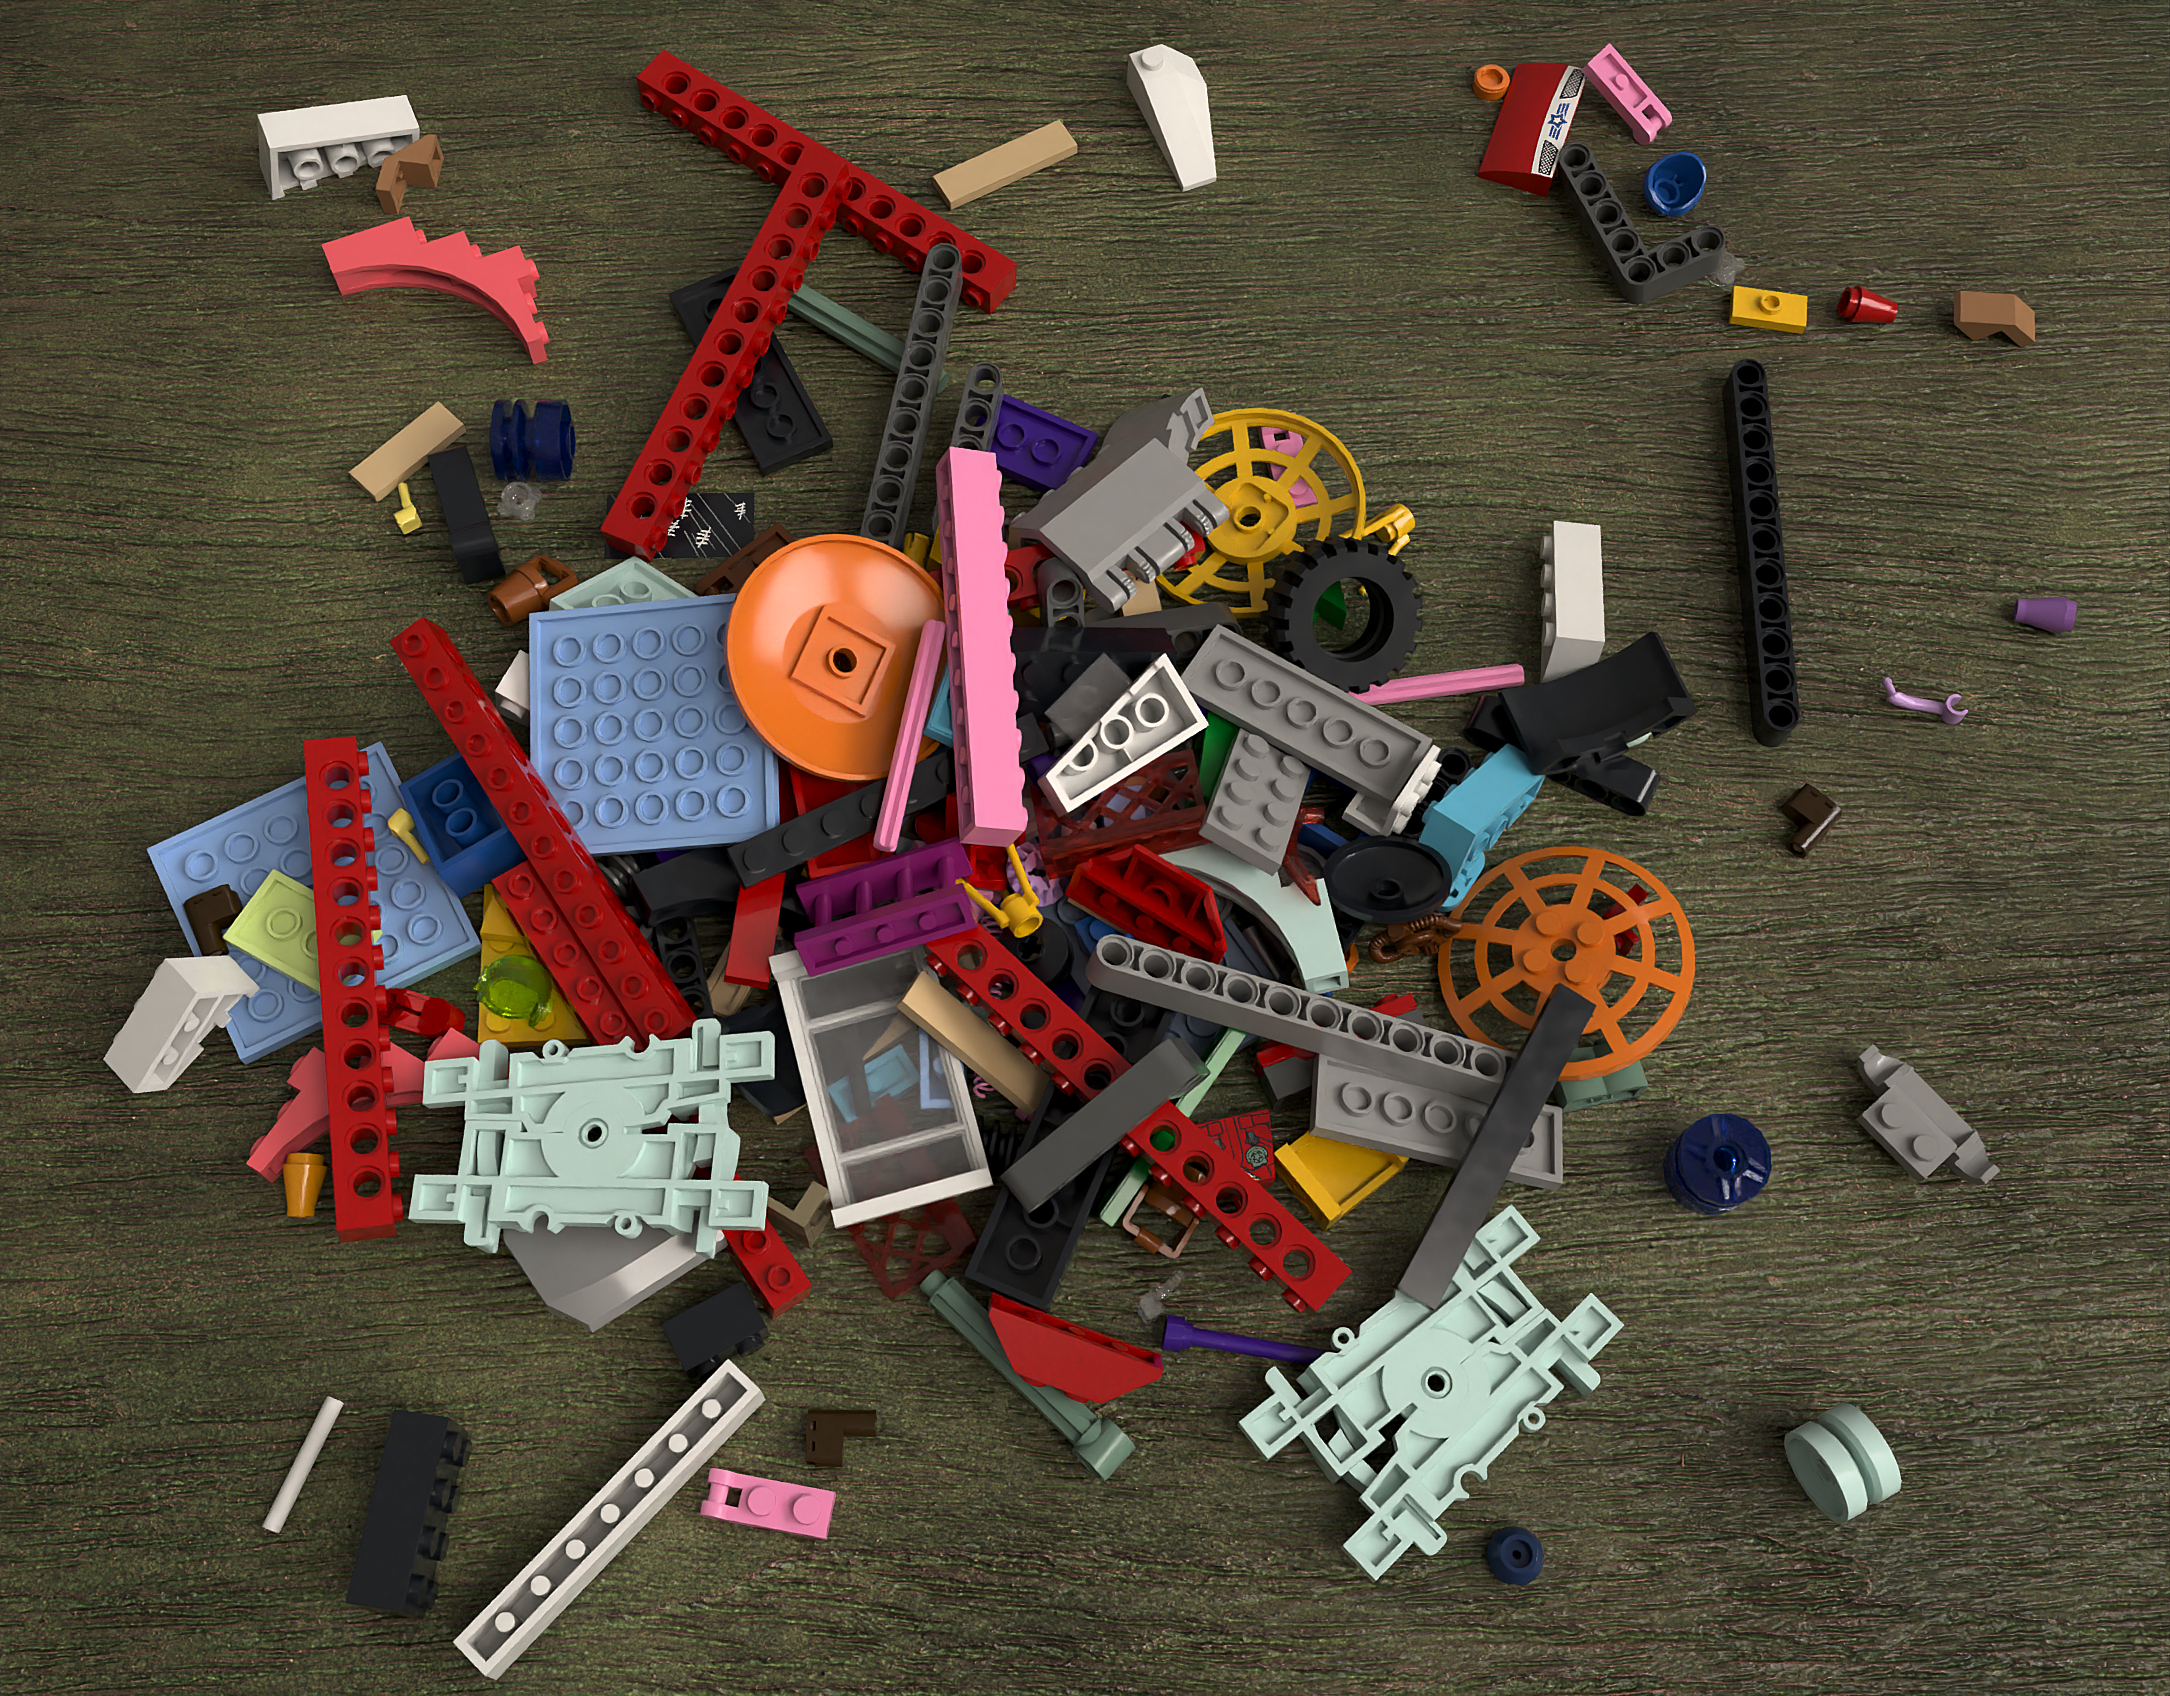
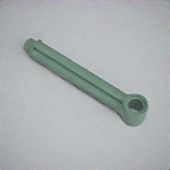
M803 283L800 290L792 294L787 304L789 311L894 373H899L905 343ZM766 287L761 291H767L772 287ZM920 364L917 367H924L927 364ZM943 370L937 394L945 389L949 381L950 375Z
M935 1269L930 1273L919 1287L930 1298L927 1305L929 1307L932 1306L1074 1445L1072 1452L1095 1477L1105 1482L1136 1449L1129 1437L1107 1417L1103 1416L1098 1419L1083 1403L1065 1396L1063 1390L1047 1384L1045 1387H1036L1023 1381L1020 1375L1014 1372L990 1321L988 1311L956 1281L957 1277L953 1276L948 1279L939 1269Z

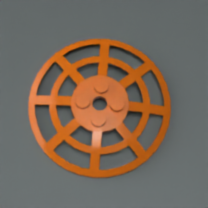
M1579 846L1549 847L1526 852L1502 862L1482 875L1472 885L1462 902L1452 910L1449 918L1460 920L1463 911L1471 900L1489 883L1502 875L1507 878L1514 889L1507 892L1494 904L1485 916L1482 925L1462 923V930L1451 937L1448 942L1440 945L1438 952V975L1443 999L1452 1020L1467 1039L1509 1051L1485 1035L1468 1015L1490 1001L1493 1007L1506 1019L1530 1032L1554 985L1562 983L1597 1005L1592 1013L1593 1017H1590L1581 1035L1601 1030L1613 1053L1585 1061L1567 1062L1557 1081H1582L1606 1076L1629 1067L1650 1054L1669 1036L1681 1019L1691 997L1695 977V947L1689 922L1679 902L1660 880L1645 868L1625 857L1601 849ZM1578 857L1587 859L1581 875L1573 873L1552 874L1529 881L1520 868L1531 862L1551 858ZM1605 862L1621 867L1640 877L1656 891L1661 899L1638 906L1621 889L1598 879ZM1556 885L1576 886L1570 904H1557L1548 907L1536 891ZM1596 890L1615 900L1626 912L1603 920L1598 914L1587 909L1593 891ZM1521 898L1531 915L1520 925L1518 930L1495 927L1496 922L1504 911ZM1669 914L1672 915L1681 941L1682 966L1680 976L1654 967L1655 942L1648 921ZM1636 926L1642 944L1641 962L1616 955L1614 935ZM1453 939L1476 941L1474 963L1478 981L1481 985L1460 1001L1454 990L1450 972V948ZM1488 943L1512 947L1514 966L1492 979L1487 963ZM1567 945L1574 948L1576 954L1568 961H1558L1552 956L1553 951L1559 946ZM1613 972L1635 979L1625 996L1614 1006L1608 1008L1599 991L1610 980ZM1521 982L1529 992L1539 997L1534 1016H1530L1514 1007L1502 996V993ZM1651 984L1674 993L1670 1004L1659 1020L1640 1038L1628 1044L1616 1021L1623 1018L1636 1006L1646 992L1648 985Z

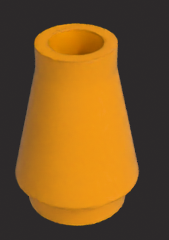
M288 1153L287 1164H282L287 1201V1217L314 1218L316 1203L328 1168L323 1166L324 1155Z

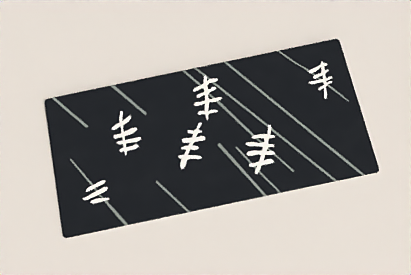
M688 493L685 497V506L682 514L677 519L674 518L668 529V538L664 548L660 552H656L653 559L729 558L754 540L755 493ZM618 495L607 496L606 517ZM653 511L643 513L640 519L649 517ZM605 540L604 558L606 560L629 559L633 557L610 547Z

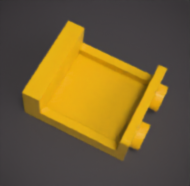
M1309 1131L1290 1146L1286 1143L1273 1153L1275 1172L1324 1231L1403 1170L1409 1160V1157L1309 1135Z

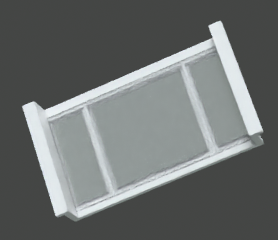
M923 944L813 977H809L797 950L768 957L772 974L778 983L834 1209L831 1210L836 1229L993 1186L960 1059L895 1007L914 977L922 970L939 984L937 974L924 961L927 954L924 951Z

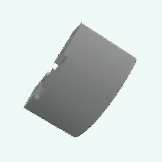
M1199 387L1125 412L1109 429L1101 449L1108 444L1113 446L1124 436L1155 437L1187 465L1189 453L1196 451L1204 432L1215 424L1203 388Z

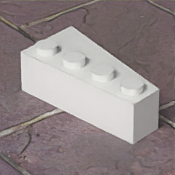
M406 95L257 114L260 168L271 198L275 200L285 196L283 190L299 185L302 186L303 190L318 186L316 182L318 179L338 174L341 179L353 175V172L359 166L369 164L372 168L382 166L385 158L419 140L420 128Z
M1553 521L1549 536L1542 537L1540 559H1545V564L1542 567L1540 586L1544 588L1541 604L1543 625L1540 684L1573 674L1599 661L1605 643L1600 525Z
M1166 653L1155 659L1037 781L1058 817L1075 809L1209 726Z

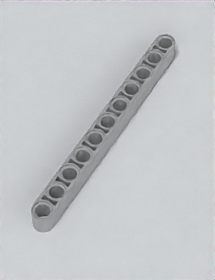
M1110 934L1101 938L1085 966V974L1088 980L1102 990L1489 1104L1492 1103L1517 1056L1513 1052L1120 935ZM1104 959L1112 961L1115 965L1107 963ZM1146 971L1153 973L1157 978L1150 976ZM1188 984L1194 985L1198 990L1191 988ZM1230 996L1235 997L1239 1002L1234 1001ZM1271 1008L1277 1010L1281 1015L1275 1013ZM1313 1020L1318 1022L1321 1025V1027L1316 1025L1313 1022Z

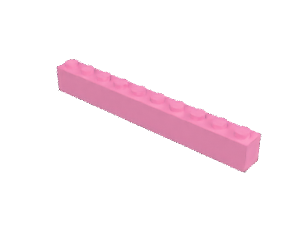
M949 446L935 468L960 843L1009 847L1025 831L1028 814L1026 808L1022 807L1021 794L1025 775L1023 768L1019 767L1018 752L1021 747L1022 735L1020 729L1016 728L1015 715L1018 709L1019 697L1017 691L1013 688L1016 658L1010 649L1013 620L1011 615H1008L1007 600L1010 593V582L1008 578H1005L1004 570L1007 545L1005 542H1002L1001 528L1004 522V508L999 504L1002 475L997 470L996 453Z

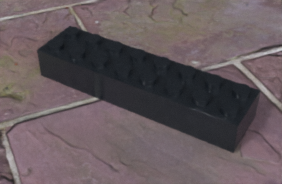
M1104 959L1107 963L1115 965L1112 961ZM1147 972L1150 976L1157 978L1154 974ZM1091 984L1078 1016L1126 1061L1134 1066L1166 1040L1177 1011L1102 990ZM1066 1041L1059 1058L1063 1060L1073 1058L1078 1052L1077 1047L1073 1043ZM1093 1071L1086 1076L1085 1083L1091 1089L1102 1090L1109 1085L1110 1079L1104 1072ZM1050 1079L1013 1164L1086 1104L1074 1093L1070 1097L1066 1096ZM1116 1143L1030 1213H1027L1004 1183L964 1274L966 1282L1049 1314L1120 1146Z

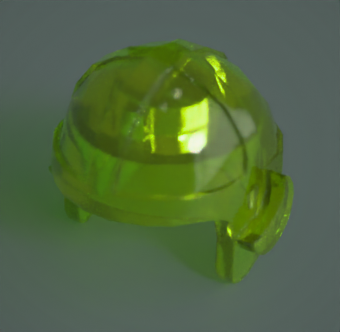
M511 954L496 959L489 967L484 966L478 981L473 986V989L478 991L476 1001L483 1002L485 1007L492 1013L508 1019L530 1017L528 1025L532 1028H535L539 1021L544 1022L555 1001V999L550 997L552 981L549 974L537 959L529 955Z

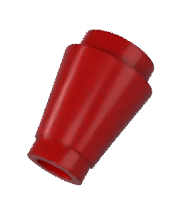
M1859 285L1854 288H1845L1840 296L1837 307L1838 316L1844 317L1846 322L1891 324L1898 311L1897 302L1891 301Z

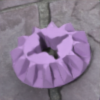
M1027 841L1016 847L1030 886L1040 900L1036 907H1046L1055 903L1064 895L1062 890L1069 882L1062 874L1065 865L1058 864L1055 859L1056 851H1047L1043 842L1031 844ZM1008 857L1006 864L1008 881L1015 893L1023 895L1016 873ZM1036 868L1037 870L1042 869L1045 871L1046 875L1041 878V876H1029L1028 873Z

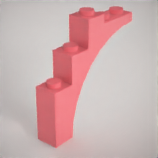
M409 216L321 244L342 296L369 289L389 287L425 288L459 296L484 308L502 321L520 340L533 364L548 360L544 348L545 344L550 343L543 322L535 323L532 316L538 313L533 298L538 297L534 281L540 280L533 259L525 260L519 245L482 257L477 243L470 245L464 231L427 242L422 229L414 230Z
M451 1027L444 1037L440 1036L432 1043L428 1050V1059L426 1061L475 1057L479 1060L480 1044ZM391 1042V1051L383 1052L384 1067L392 1066L394 1093H386L387 1108L423 1103L425 1062ZM314 1046L307 1055L301 1056L295 1062L290 1072L291 1077L287 1081L298 1095L295 1099H291L283 1105L278 1113L277 1123L267 1136L264 1135L255 1142L250 1151V1158L246 1162L257 1175L271 1184L283 1172L282 1164H287L288 1153H302L322 1136L330 1132L325 1053ZM362 1056L359 1062V1069L367 1066L371 1059L367 1056ZM508 1062V1076H507V1079H509V1067H510V1063H509V1062ZM360 1097L352 1103L350 1108L355 1111H365L373 1105L374 1100L369 1097Z

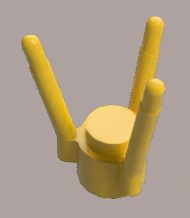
M1396 503L1387 511L1381 512L1371 520L1366 521L1362 537L1375 532L1383 542L1388 543L1392 541L1394 544L1388 550V554L1395 556L1403 546L1410 542L1407 533L1414 529L1415 519L1407 507ZM1353 528L1338 536L1343 538L1351 537ZM1362 585L1358 591L1359 594L1364 595L1366 590Z
M1012 843L1009 847L1005 848L1023 895L1021 893L1011 894L1007 889L1003 893L999 892L1003 898L1000 905L1001 910H999L962 878L956 879V884L963 883L967 895L996 920L1000 928L1009 927L1015 937L1022 938L1036 931L1042 924L1043 917L1036 908L1040 900L1030 886L1014 843Z

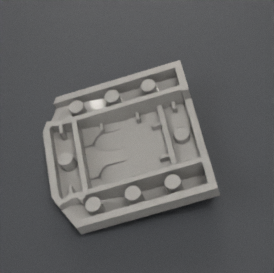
M650 1129L642 1130V1134H653ZM698 1210L694 1211L692 1233H680V1235H671L662 1228H652L644 1220H641L643 1227L641 1233L633 1239L625 1238L615 1229V1223L611 1227L565 1226L560 1232L554 1234L547 1229L549 1223L547 1215H541L536 1219L533 1233L519 1232L515 1229H503V1240L509 1252L549 1312L562 1319L567 1317L582 1324L583 1329L591 1333L708 1259L696 1253L700 1211ZM631 1222L628 1223L626 1229H628L631 1226ZM717 1230L715 1254L728 1246L722 1230Z

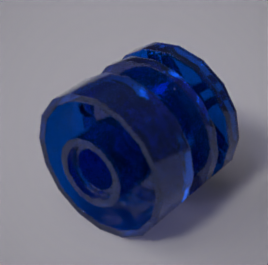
M508 399L496 400L490 426V450L495 473L499 481L512 482L516 473L517 479L520 482H527L530 479L532 466L535 464L540 481L569 482L575 458L576 436L569 404L565 399H539L536 403L533 417H531L528 404L524 399H517L514 407Z
M1731 1113L1711 1114L1694 1122L1668 1147L1663 1162L1665 1183L1673 1198L1687 1210L1703 1216L1723 1215L1754 1198L1767 1184L1772 1169L1771 1150L1762 1132L1747 1119Z

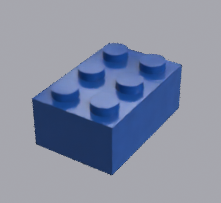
M459 751L398 786L437 874L460 899L528 859Z

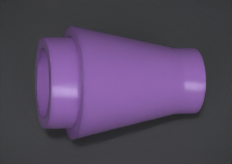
M2067 596L2034 599L2017 598L2013 621L2022 622L2058 635L2062 631L2071 632L2075 623L2077 602L2067 600Z

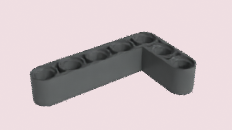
M1573 142L1565 145L1560 150L1558 157L1559 183L1626 301L1632 304L1646 303L1707 276L1721 267L1726 237L1720 228L1714 225L1701 226L1647 250L1587 145ZM1576 165V166H1580V167L1571 168L1570 166ZM1594 193V194H1596V195L1587 196V195H1585V194ZM1610 221V222H1612V223H1611V224H1602L1601 222ZM1711 248L1713 251H1703L1701 249ZM1622 249V250H1627V251H1629V252L1619 253V252H1616V251ZM1677 263L1679 266L1670 267L1667 264ZM1642 278L1645 281L1635 282L1633 279Z
M979 362L970 368L950 444L951 447L983 452L991 451L1004 397L1002 374L995 364ZM983 380H991L995 383V386L989 390H980L976 387ZM974 416H982L987 419L979 427H973L968 424V420ZM938 499L931 526L934 538L939 524ZM1004 519L1001 528L1002 542L1008 543L1011 520ZM1027 539V541H1032L1035 544L1042 543L1039 539Z
M1059 557L1047 559L1038 569L1040 627L1165 628L1177 651L1176 661L1194 658L1217 624L1223 625V627L1243 637L1241 626L1231 609L1223 602H1209L1085 623L1083 588L1077 574ZM1066 580L1062 584L1054 586L1059 581ZM1067 616L1065 619L1057 621L1061 617Z
M1169 1038L1007 1169L1000 1178L1027 1213L1032 1212L1167 1101L1181 1098L1196 1088L1211 1074V1071L1184 1038Z

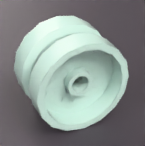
M1842 1402L1819 1415L1818 1424L1809 1421L1785 1435L1784 1446L1787 1458L1796 1478L1815 1505L1835 1522L1840 1524L1847 1522L1866 1511L1867 1502L1876 1504L1900 1491L1902 1482L1900 1471L1890 1447L1869 1418L1854 1405Z

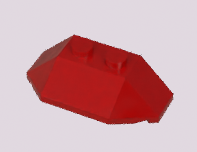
M1138 843L1081 860L1077 864L1066 890V896L1147 944L1220 965L1228 947L1211 886Z
M993 1292L991 1294L988 1309L990 1321L1014 1372L1019 1374L1021 1379L1030 1385L1045 1387L1047 1384L1063 1390L1064 1395L1074 1401L1087 1403L1088 1400L1102 1404L1161 1378L1163 1364L1161 1354L1143 1349L1031 1308Z

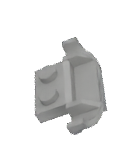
M1874 1044L1858 1057L1856 1062L1858 1072L1865 1084L1879 1099L1856 1120L1918 1183L1926 1179L1941 1163H1944L1962 1179L1976 1185L1987 1184L2001 1171L1995 1164L1989 1162L1985 1146L1976 1129H1972L1914 1072L1912 1066L1896 1058L1880 1054L1879 1049Z

